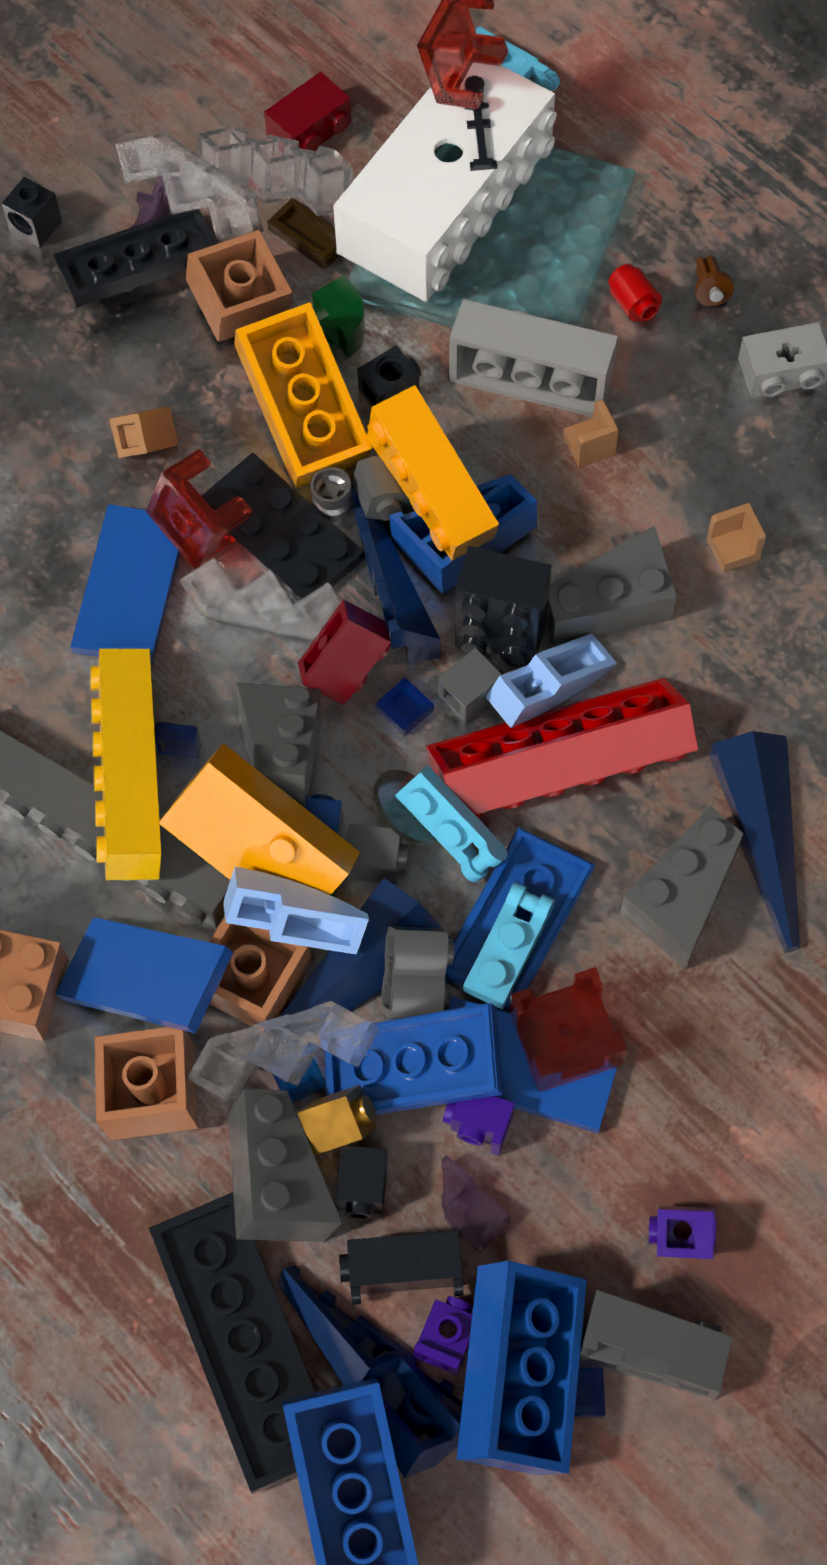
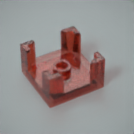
M441 0L417 44L436 103L478 109L484 99L483 92L459 88L473 62L500 66L508 54L504 38L476 34L469 8L493 10L495 6L493 0Z
M200 449L161 472L145 511L196 572L234 548L237 540L233 536L228 538L226 534L244 523L252 512L250 507L239 496L214 511L188 480L209 468L211 464Z
M596 967L576 973L572 986L532 998L533 991L531 988L510 994L509 1012L538 1092L624 1064L627 1048L620 1030L614 1033L601 999L603 985Z

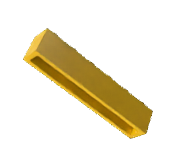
M99 649L98 666H90V690L98 691L99 698L91 699L92 724H100V731H94L92 736L93 757H101V766H94V792H102L103 800H95V827H104V836L96 837L97 863H105L106 880H159L161 840L150 649Z

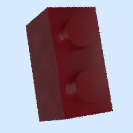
M320 71L264 111L267 137L296 163L306 155L314 153L321 144L335 134L342 133L352 123L351 99Z
M343 599L298 662L302 685L308 688L321 689L322 695L345 705L353 693L357 694L361 691L371 668L376 662H381L389 651L391 640L386 622Z

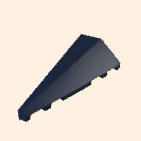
M351 485L352 506L365 552L374 596L379 597L383 618L386 622L391 640V649L404 647L408 664L441 658L440 637L382 520L365 517L355 487Z
M751 731L713 743L709 758L738 829L744 833L740 845L786 954L798 950L800 947L788 742L786 736Z
M383 878L360 909L368 914L369 921L357 954L328 951L250 1056L251 1063L260 1070H265L271 1062L292 1048L297 1049L313 1034L326 1026L330 1027L382 992L385 972V942L388 926L443 928L417 900L386 878Z
M294 1265L284 1268L277 1280L278 1285L342 1383L348 1385L373 1378L379 1382L397 1467L404 1478L439 1464L458 1447L463 1402L452 1395L455 1386L445 1379L438 1384L416 1366L418 1358H415L414 1355L361 1315L356 1320L352 1319L335 1306L337 1298L327 1289L320 1294L299 1277L301 1270Z

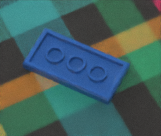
M108 504L70 646L72 653L99 657V649H150V663L153 666L188 525L187 516Z
M520 827L517 828L506 848L507 858L495 867L453 942V963L451 966H447L445 980L463 988L515 881L527 886V891L541 897L545 894L554 898L555 904L503 1008L514 1015L518 1011L595 868V864ZM520 907L515 917L529 923L533 913Z
M93 917L55 994L63 1001L196 1033L233 952L224 945Z
M452 997L448 1010L480 1004ZM496 1009L503 1095L496 1097L515 1103L514 1109L598 1134L623 1046Z
M492 1003L323 1032L327 1096L360 1084L364 1096L366 1095L371 1099L376 1115L503 1095L496 1006Z

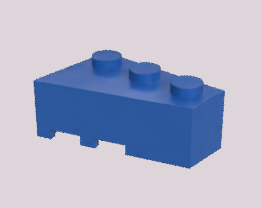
M511 474L477 485L478 490L499 523L495 538L477 548L501 553L537 527V500ZM402 511L389 515L392 542L442 594L456 586L466 554L451 561L445 550L439 551L431 538L429 527L415 511L403 515Z

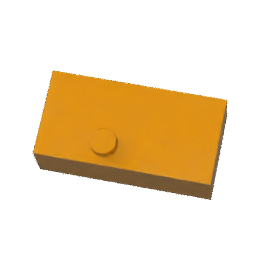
M311 302L236 329L235 348L295 489L310 484L314 474L321 469L331 466L346 470L357 466L358 461L370 457L372 446L367 439V434Z
M224 743L220 745L186 786L159 822L162 827L229 880L235 866L289 879L331 895L349 875L360 854L356 848Z

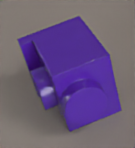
M496 1096L447 1104L442 1122L451 1125V1131L457 1132V1138L476 1146H482L483 1142L491 1144L490 1153L499 1156L514 1114L515 1103Z
M660 1206L658 1208V1216H650L649 1244H657V1257L714 1259L716 1255L717 1207ZM678 1222L688 1223L692 1228L691 1236L680 1238L675 1232V1225Z
M448 1296L445 1303L435 1299L419 1340L413 1350L414 1357L458 1376L469 1348L473 1306L452 1296ZM443 1323H453L457 1328L456 1335L452 1338L443 1337L439 1333V1328Z

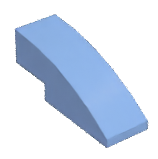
M591 633L537 653L529 665L499 676L486 698L509 727L513 728L571 698L611 671L617 662Z
M235 866L223 901L226 923L269 930L271 941L357 954L369 921L367 913L322 891L289 879Z

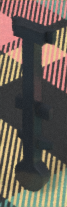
M474 75L469 76L464 83L465 93L472 98V102L464 105V109L473 110L474 120L467 121V130L475 129L478 159H473V162H470V171L497 169V161L493 160V158H487L484 128H491L490 119H482L481 110L489 108L488 103L480 101V95L484 92L485 83L481 77Z

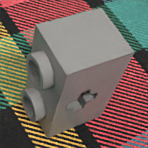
M819 322L742 337L738 360L751 398L763 395L772 397L779 395L783 391L798 388L813 389L827 383V344Z

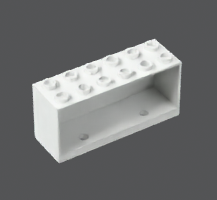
M463 47L333 205L337 254L427 303L435 291L440 292L443 290L454 267L465 262L478 237L482 238L487 234L498 211H504L509 206L514 191L520 183L524 185L528 182L541 157L546 158L550 154L555 143V137L552 136L553 125L557 113L554 111L555 93ZM469 76H479L485 83L484 92L480 95V101L488 103L489 108L481 110L482 119H490L491 128H484L487 158H493V160L497 161V169L470 171V162H473V159H478L475 129L467 130V121L474 120L473 110L464 109V105L472 102L471 96L467 95L464 90L465 80ZM443 144L457 145L463 152L461 158L454 162L440 161L435 154Z

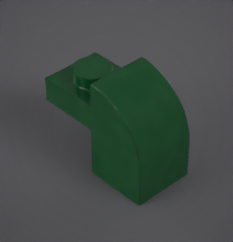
M343 275L313 292L312 300L314 312L332 354L340 347L349 358L358 351L364 341L365 315L364 303L360 293L348 278Z

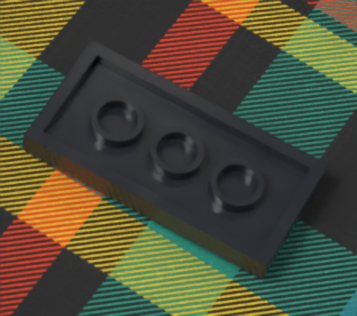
M195 205L55 253L53 257L76 308L84 305L96 304L104 298L122 292H130L139 286L159 279H168L176 273L187 270L189 253L218 244V241L199 208Z
M253 452L194 502L196 510L306 610L365 559L363 549Z

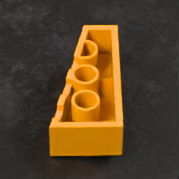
M416 385L371 408L370 421L367 425V439L409 498L417 515L422 517L429 527L431 538L438 550L441 552L445 550L452 561L466 554L468 546L479 547L494 539L499 527L498 521Z

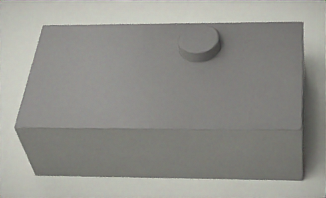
M463 299L449 338V382L593 417L595 402L603 400L606 404L614 375L618 336L533 316L521 310L512 311Z

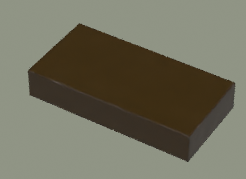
M291 198L267 221L269 231L324 270L340 256L337 254L335 227L294 198Z

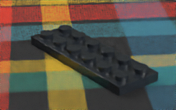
M232 1192L149 1227V1230L249 1490L253 1495L297 1475L281 1401L315 1393V1390L254 1240L236 1239L234 1195Z

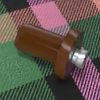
M714 256L699 257L696 261L697 267L695 269L699 279L694 288L696 298L705 306L720 305L733 294V281L727 273L720 271Z

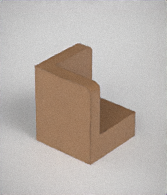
M603 400L595 402L593 418L564 428L563 438L578 468L615 456L618 428Z
M170 406L139 411L109 419L118 458L145 454L178 444Z
M746 503L713 515L710 520L706 540L724 573L760 560L766 535L750 503Z

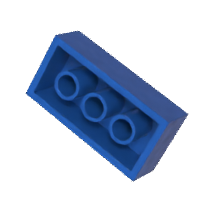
M509 1260L478 1266L456 1460L533 1475L569 1474L587 1279Z
M373 1378L282 1400L316 1565H419L379 1382Z

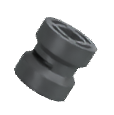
M330 466L317 471L312 477L310 484L312 505L331 522L340 521L347 517L352 509L350 477L344 470L338 467Z

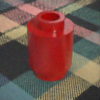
M624 264L610 275L608 279L610 294L631 321H648L658 313L662 302V295L642 269L634 267L632 264Z

